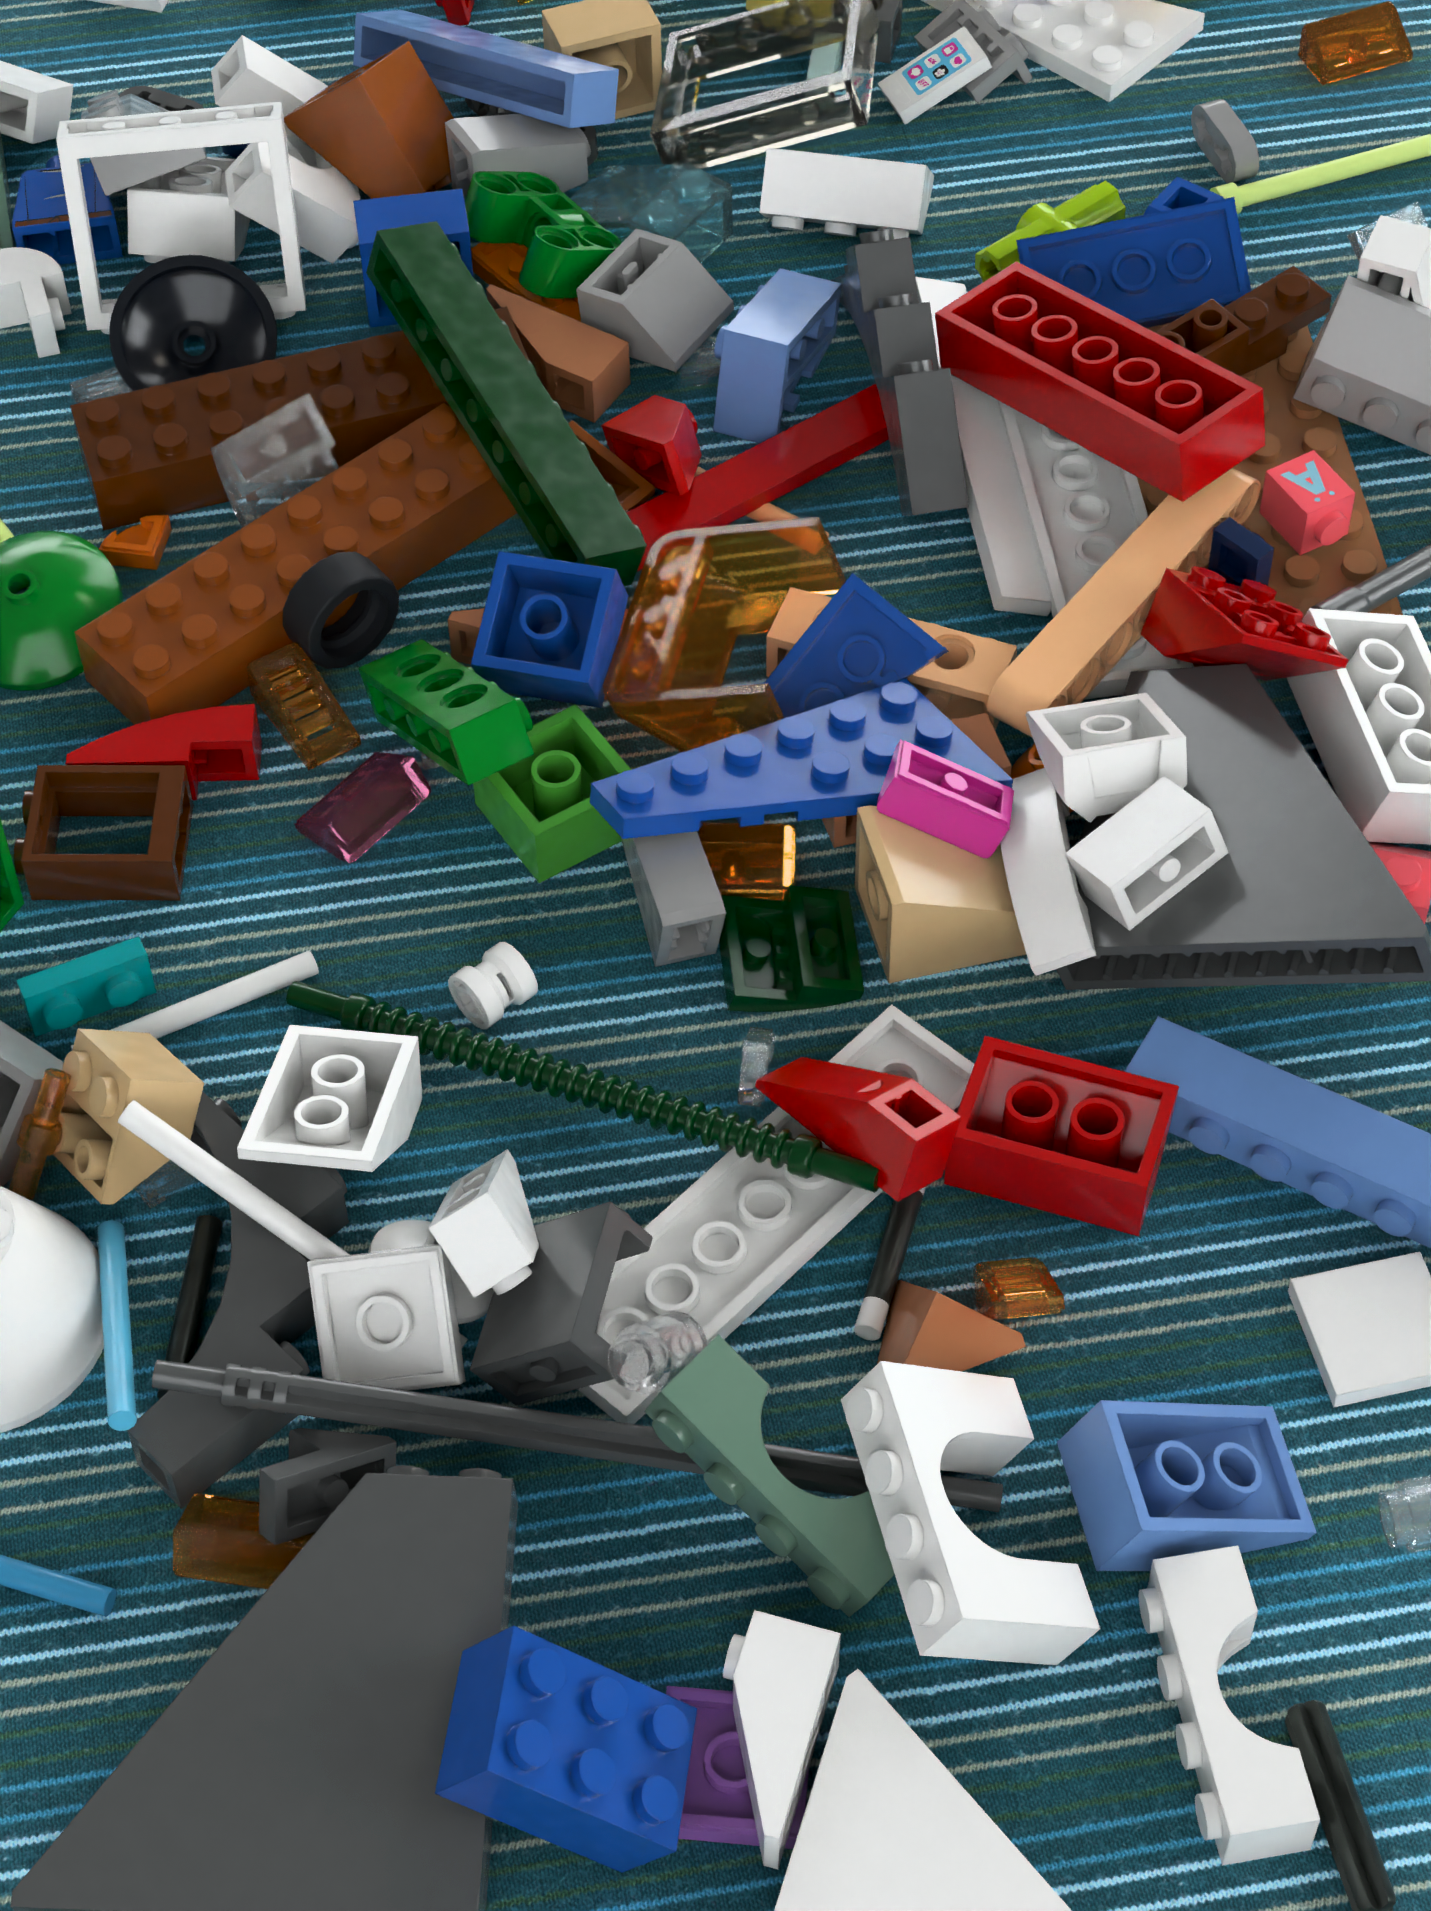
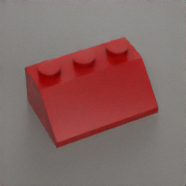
M985 1036L957 1114L961 1116V1120L945 1167L944 1184L1139 1236L1155 1186L1179 1086Z

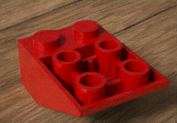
M1193 566L1190 573L1166 568L1140 633L1142 637L1165 657L1202 666L1246 663L1257 679L1265 681L1343 669L1349 660L1329 644L1331 636L1327 632L1301 621L1304 614L1300 610L1276 601L1277 592L1271 587L1249 579H1243L1241 586L1225 583L1226 579L1220 574L1197 566Z

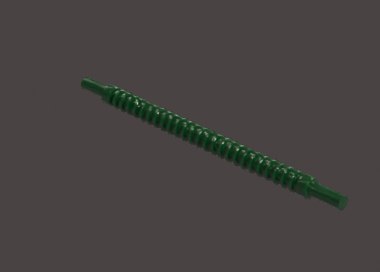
M294 981L287 991L286 1001L288 1005L340 1021L341 1027L344 1030L418 1036L419 1053L421 1055H428L432 1051L434 1058L438 1061L444 1060L449 1056V1060L454 1066L461 1065L465 1061L466 1067L470 1071H476L482 1067V1071L486 1076H493L498 1071L499 1078L502 1081H510L515 1077V1082L520 1087L527 1086L531 1082L532 1088L536 1092H542L548 1087L549 1094L553 1098L559 1097L564 1092L565 1098L569 1103H574L579 1098H581L585 1108H592L598 1103L599 1110L603 1114L610 1113L615 1108L619 1119H625L632 1114L633 1121L637 1125L643 1124L649 1119L650 1126L654 1130L661 1129L666 1125L667 1132L672 1136L677 1135L683 1130L684 1137L688 1141L695 1140L698 1136H701V1142L706 1147L713 1145L717 1141L722 1152H727L732 1147H735L736 1154L740 1158L746 1157L752 1152L753 1158L757 1163H762L767 1158H770L773 1168L778 1169L787 1164V1170L791 1174L805 1179L818 1174L874 1193L879 1189L877 1186L879 1169L857 1158L823 1148L822 1141L819 1138L800 1134L794 1139L792 1132L787 1128L776 1134L775 1127L771 1123L764 1124L761 1128H758V1123L753 1117L741 1123L740 1116L736 1112L729 1113L727 1117H723V1111L720 1107H713L707 1112L706 1106L702 1101L695 1102L692 1106H689V1101L685 1096H679L672 1101V1096L667 1090L661 1091L656 1096L651 1085H645L638 1090L637 1083L632 1079L627 1080L622 1085L621 1079L617 1074L610 1075L607 1079L604 1078V1073L600 1069H594L588 1074L587 1067L582 1063L575 1065L571 1069V1064L566 1058L559 1059L556 1063L550 1053H544L538 1058L537 1051L534 1048H527L521 1052L520 1045L515 1042L510 1043L505 1048L504 1041L500 1037L493 1038L490 1042L484 1032H479L472 1037V1032L468 1027H462L456 1032L455 1025L452 1022H445L440 1026L439 1020L436 1017H428L424 1021L423 1015L420 1012H412L408 1015L406 1009L402 1006L392 1010L388 1002L383 1001L376 1004L372 997L361 993H352L349 997L299 981Z

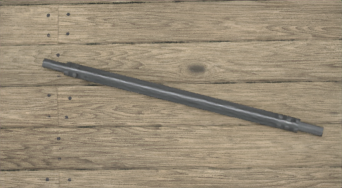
M157 1359L153 1371L152 1388L221 1398V1405L242 1406L251 1410L261 1411L263 1409L286 1415V1413L676 1471L697 1474L705 1473L685 1452L677 1453L667 1447L656 1435L653 1427L310 1377L293 1374V1372L270 1371L262 1367L254 1366L249 1368L235 1363H228L226 1369ZM764 1443L767 1453L776 1468L787 1480L800 1489L846 1496H856L869 1491L859 1457ZM941 1475L945 1493L952 1506L992 1512L1000 1511L1003 1484Z

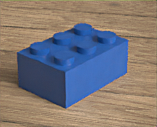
M513 1625L462 1651L435 1794L623 1873L677 1851L697 1708Z

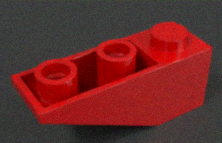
M800 1057L758 1078L755 1084V1088L833 1151L857 1158L879 1169L877 1186L897 1202L943 1176L961 1116L912 1078Z

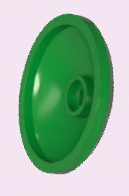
M59 531L29 532L0 543L1 688L18 691L40 690L64 683L84 672L74 632L123 602L121 584L113 566L107 557L92 543L76 535ZM30 586L24 593L17 594L23 588Z

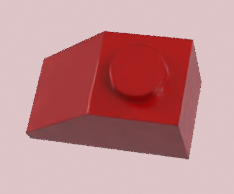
M653 395L601 425L609 450L654 487L678 496L690 490L702 453L696 437L698 431L697 422L686 404Z

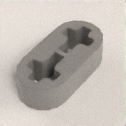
M1217 99L1196 105L1191 114V124L1195 140L1226 183L1255 177L1259 170V154L1256 143L1229 104L1224 99Z

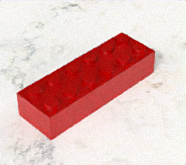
M1017 261L935 313L942 369L950 368L953 376L1182 502L1265 446L1264 396L1262 387Z

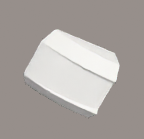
M1147 693L1034 710L1026 713L1027 722L1038 754L1054 788L1068 807L1090 823L1096 816L1117 813L1163 776L1182 789L1187 785L1186 736Z

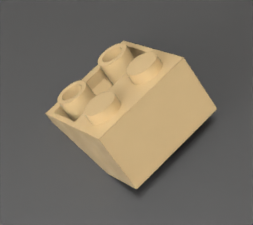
M77 1029L73 1050L66 1055L63 1063L62 1078L64 1089L58 1113L52 1116L49 1123V1151L100 1204L114 1205L170 1160L119 1124L118 1119L122 1112L135 1100L190 1140L204 1082L150 1033Z

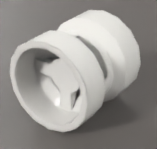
M499 942L487 950L482 957V962L477 966H464L448 979L449 990L457 1006L466 1018L480 1029H488L501 1020L504 1015V1009L509 1005H522L538 992V983L528 962L512 945L506 942Z

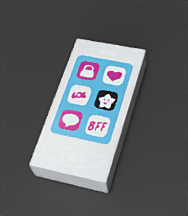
M963 26L880 81L878 85L885 98L906 125L991 69L992 66L987 55L965 26Z

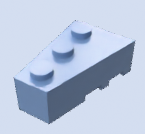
M780 268L765 285L758 287L755 296L747 305H741L736 317L727 326L723 325L721 327L714 349L715 358L721 359L713 425L714 432L756 443H762L782 432L780 425L783 410L794 413L800 402V395L793 393L801 376L813 377L835 335L841 283Z

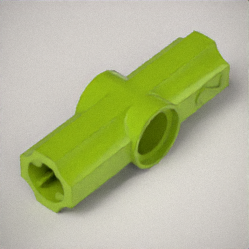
M1103 181L1098 185L1095 184L1055 208L1042 202L1033 205L1020 218L1015 231L976 253L975 269L979 272L982 282H985L1014 262L1020 263L1016 240L1125 219L1126 207L1119 197L1118 190L1109 182Z

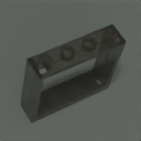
M785 0L670 33L650 132L668 177L671 178L764 153L767 151V148L779 149L867 125L880 24L872 1ZM696 39L697 45L690 46L686 53L681 42ZM846 40L842 71L695 111L701 80ZM846 88L845 95L835 97L833 91Z

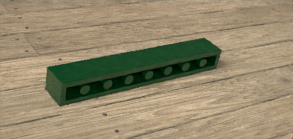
M437 221L378 230L366 274L545 558L613 568L617 570L624 587L632 585L647 546L641 530L630 520L617 500L613 487L604 480L590 458L586 445L579 441L567 423L560 405L551 398L537 376L535 367L525 358L511 336L508 325L499 318L491 306L482 285L475 281L460 258L455 244L449 241Z

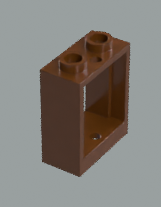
M185 765L37 766L34 789L25 790L23 796V820L27 827L25 838H17L14 846L15 871L17 875H25L31 900L180 901L193 813V800ZM61 816H152L148 854H55Z

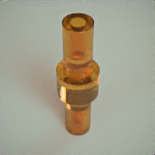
M48 1068L45 1070L32 1114L24 1116L16 1140L21 1150L8 1190L29 1200L35 1197L47 1155H52L56 1152L62 1132V1124L58 1122L71 1075L59 1069Z

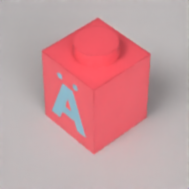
M1312 450L1266 471L1259 513L1301 556L1323 545L1334 544L1348 534L1355 492Z

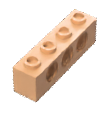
M790 587L766 636V677H769L829 603L832 599L831 597ZM909 618L949 652L914 673L907 680L949 719L965 718L986 713L987 700L991 689L1003 671L1016 659L1017 646L992 638L950 629L935 623H927ZM988 714L989 719L994 729L996 730L999 720Z

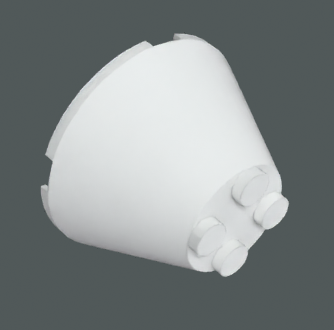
M0 1186V1433H3L41 1417L70 1396L93 1369L102 1353L104 1344L99 1254L95 1246L76 1225L60 1214Z

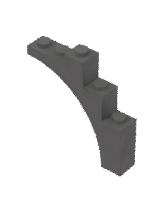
M893 229L859 234L860 244L845 249L847 265H844L845 274L831 281L842 284L839 303L850 313L860 333L870 361L888 431L902 516L969 507L950 368L939 369L930 302L919 303L910 237L894 239Z
M202 1091L190 1139L193 1143L329 1239L349 1223L344 1194L347 1193V1186L335 1168L238 1159L237 1147L245 1131L242 1129L238 1116L223 1099L216 1098L212 1101ZM227 1201L231 1211V1261L220 1306L199 1350L188 1364L226 1369L228 1363L241 1364L243 1367L253 1368L255 1366L267 1368L270 1371L279 1372V1370L307 1376L310 1373L309 1367L305 1359L291 1343L315 1325L307 1262L311 1260ZM168 1390L164 1396L137 1420L135 1426L127 1430L137 1464L182 1509L298 1415L286 1413V1415L263 1409L261 1411L251 1410L242 1406L221 1405V1398Z

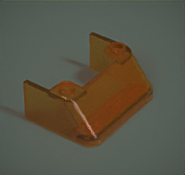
M812 517L682 529L670 532L659 538L651 546L647 554L603 684V692L613 712L618 717L680 752H685L784 719V715L769 684L721 686L737 635L769 631L790 587L829 595L836 594L846 582L820 518Z

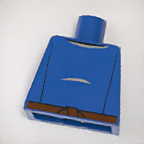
M55 155L47 161L46 168L27 170L21 174L12 229L16 247L41 251L52 257L59 265L76 263L59 155ZM92 163L80 164L95 260L123 257L115 212L109 195L105 196Z

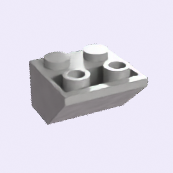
M637 228L576 289L582 323L629 342V357L674 372L687 361L734 310L733 300L682 242Z

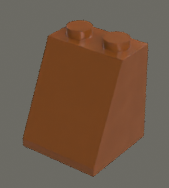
M409 41L333 82L284 117L286 126L371 199L435 192L452 182L445 122L454 117Z

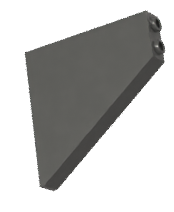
M1245 663L1131 672L1124 696L1147 693L1186 736L1187 785L1183 790L1211 809L1229 853L1130 931L1087 898L1076 878L1078 892L1088 908L1096 956L1056 969L1065 989L1431 981V937L1426 925L1248 665ZM1114 814L1096 816L1091 823L1085 820L1079 842Z
M408 1465L390 1467L386 1470V1474L366 1473L14 1888L10 1907L14 1911H486L493 1818L436 1795L435 1790L462 1651L508 1628L518 1510L513 1478H502L500 1473L483 1468L465 1469L460 1471L458 1476L430 1475L423 1468Z

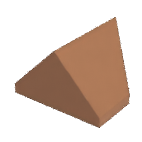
M898 1280L890 1303L877 1364L880 1361L962 1372L1022 1349L1026 1345L1022 1333L936 1291Z

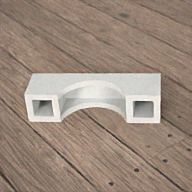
M1239 1546L1153 1559L1148 1587L1139 1590L1140 1613L1146 1632L1148 1634L1158 1633L1163 1655L1157 1657L1159 1683L1165 1700L1176 1699L1182 1723L1176 1725L1177 1747L1184 1769L1195 1768L1202 1793L1195 1796V1809L1198 1825L1204 1840L1215 1839L1222 1866L1311 1850L1320 1817L1299 1748L1271 1742L1247 1729L1232 1714L1219 1688L1217 1675L1219 1669L1232 1655L1250 1644L1258 1613Z

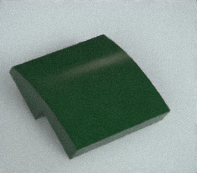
M789 885L782 901L730 895L721 896L726 915L719 946L728 1011L780 1012L814 1009L861 999L864 993V985L849 891Z

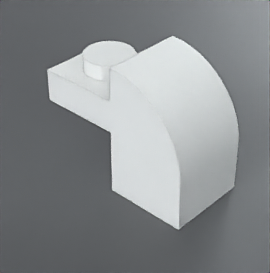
M22 247L0 249V329L29 323L38 357L42 358L60 354L55 331L64 330L63 315L72 314L61 267L52 257L38 250Z

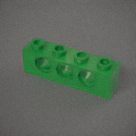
M423 639L358 668L377 721L468 786L534 755L527 732L533 729V723L523 701L517 696L512 697L507 694L494 681L489 682L476 674L472 667H465L454 660L447 651L442 652Z

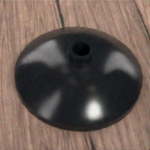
M182 255L167 258L148 266L126 285L119 295L111 315L109 340L113 361L120 377L131 391H136L154 385L167 384L208 373L251 365L265 360H273L276 357L277 326L273 310L265 294L242 270L213 257ZM190 342H200L205 347L204 352L198 356H191L184 349Z

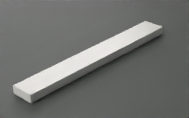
M915 277L919 303L930 302L939 369H942L935 313L966 294L965 284ZM951 374L969 505L967 511L994 610L1048 616L1051 611V598L998 401Z

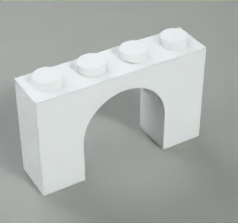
M243 35L211 70L215 104L220 107L282 102L283 117L328 87V85ZM284 122L299 244L306 250L333 264L347 248H353L358 243L353 201L360 200L359 188L294 134ZM268 142L250 143L225 171L229 207L279 234Z
M880 1361L841 1399V1403L920 1656L1058 1665L1100 1630L1078 1564L1015 1558L991 1548L976 1537L958 1517L947 1498L940 1470L994 1476L1034 1440L1014 1378Z

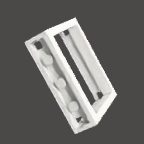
M282 102L59 121L56 141L87 331L101 329L102 333L109 334L111 315L117 299L102 300L79 160L81 158L268 142L286 283L258 286L268 299L275 320L286 319L295 315L296 311L306 310V292Z

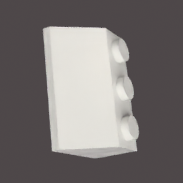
M767 148L759 213L767 218H772L773 228L803 231L804 222L825 224L824 233L838 236L856 237L857 228L875 229L877 231L893 229L894 239L909 237V233L922 235L933 188L934 175L927 165Z

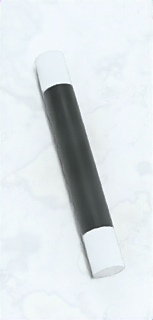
M926 1187L899 1202L895 1200L893 1202L854 1327L855 1334L863 1339L873 1341L878 1340L881 1336Z

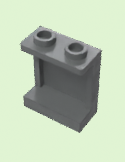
M611 1201L534 1225L539 1248L534 1261L528 1265L532 1274L523 1282L501 1295H497L495 1291L493 1293L469 1370L516 1406L617 1378L623 1354L595 1331L615 1262L648 1252L653 1237L633 1221L627 1212L615 1206Z

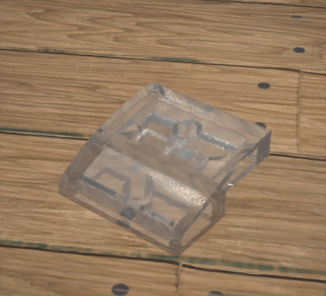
M309 393L298 397L211 447L221 482L242 528L339 468L329 449L336 445V442Z

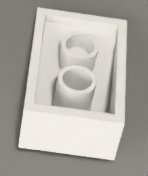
M207 157L204 160L129 187L127 189L128 254L144 255V260L150 263L182 255H202L227 263L229 261L235 262L244 249L250 218L229 207L225 171L236 159Z
M289 1025L237 1147L238 1159L373 1172L408 1140L422 1102L418 1036Z

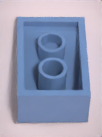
M1100 1400L1057 1441L1096 1571H1151L1153 1559L1237 1545L1239 1546L1240 1553L1308 1540L1317 1533L1273 1406Z

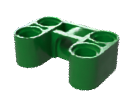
M479 171L472 175L464 200L470 237L485 243H518L519 245H525L528 250L518 280L522 287L529 292L545 298H577L576 289L622 243L618 236L602 227L587 211L580 208L566 196L555 182L543 175L534 172Z

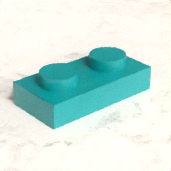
M139 936L16 980L25 1012L35 1037L56 1029L68 1028L80 1020L116 1007L131 1005L140 998L157 993L148 955Z

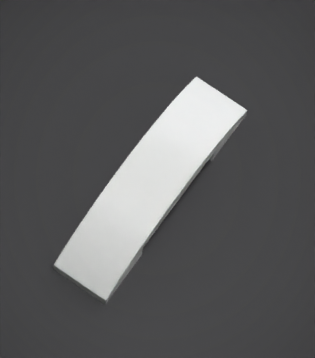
M1045 768L1013 779L1012 789L1014 790L1010 828L1000 842L1015 916L1028 961L1035 976L1096 956L1088 908L1078 892L1075 873L1065 854L1070 849L1065 817L1070 815L1069 807L1057 793Z

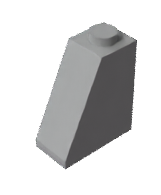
M522 114L453 118L445 122L452 189H462L464 200L472 175L479 171L534 172L555 182L563 193L589 181L587 157L591 155V149L584 132L579 127L567 128Z
M687 832L628 839L621 838L655 967L716 954L726 911L698 833Z

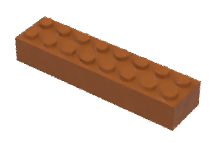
M443 403L75 631L86 681L134 725L175 713L219 706L302 652L289 639L283 628V607L290 590L303 573L318 561L338 552H357L370 559L394 583L396 589L399 590L511 518L517 512L453 410ZM358 593L349 596L341 602L327 618L323 628L334 624L343 617L354 604Z

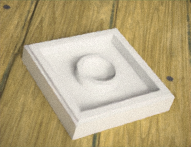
M439 1244L321 1258L307 1262L322 1377L324 1379L405 1391L460 1385L466 1381L450 1260Z
M1421 1252L1290 1279L1288 1294L1333 1408L1431 1386V1275Z

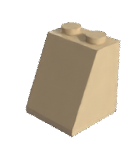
M868 805L857 808L855 890L888 983L1026 955L1011 900L1000 844L991 857L982 858L884 815L877 810V806Z

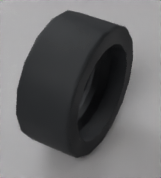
M338 552L318 561L303 573L290 590L283 607V628L289 639L313 663L326 669L344 668L362 660L377 648L389 633L398 614L399 593L394 583L370 559L357 552ZM358 593L354 604L347 613L334 624L323 628L327 618L334 609L346 598Z

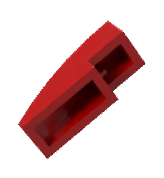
M255 704L216 706L175 713L138 723L98 738L68 753L65 764L185 765L192 800H197L198 784L202 781L259 780L262 740Z

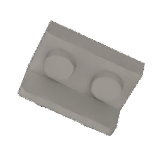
M955 0L914 36L920 48L925 52L965 26L987 55L992 66L991 69L962 87L977 103L1011 74H1014L1024 85L1033 79L1024 62L1029 57L1025 47L1012 33L1003 37L998 32L1000 26L983 6L975 10L965 0Z

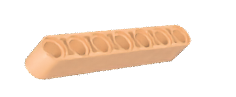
M1231 468L1184 502L1168 495L996 680L988 697L987 714L1032 737L1026 718L1028 711L1081 703L1140 639V633L1166 568L1190 573L1193 566L1204 568L1209 563L1214 528L1229 517L1243 525L1255 508L1261 490V483L1257 479Z

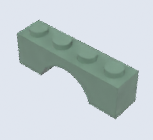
M718 1334L659 1392L644 1412L653 1420L652 1427L656 1435L667 1447L677 1453L685 1452L705 1472L703 1475L705 1483L720 1500L729 1505L737 1504L757 1524L755 1531L763 1544L778 1556H788L808 1576L807 1584L822 1603L835 1610L841 1609L850 1617L867 1604L894 1575L870 1493L867 1491L848 1498H824L798 1488L780 1473L767 1453L761 1431L762 1407L770 1385Z

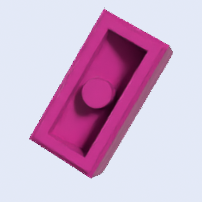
M900 740L895 748L878 797L877 810L884 815L979 857L989 858L993 855L1010 828L1014 790L905 740Z

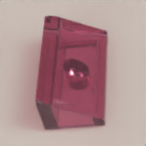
M375 752L302 815L294 825L299 833L339 860L353 863L430 795L431 788L413 756Z

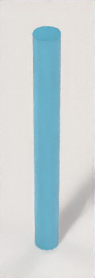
M108 1220L101 1223L97 1229L108 1425L112 1429L126 1431L135 1426L137 1416L125 1230L122 1223Z

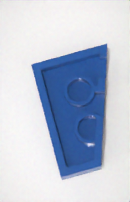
M852 573L738 716L752 728H757L904 678L907 679L949 651Z

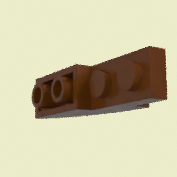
M1292 266L1225 307H1222L1214 299H1210L1155 333L1242 376L1285 354L1288 336L1330 311L1332 295L1298 268Z

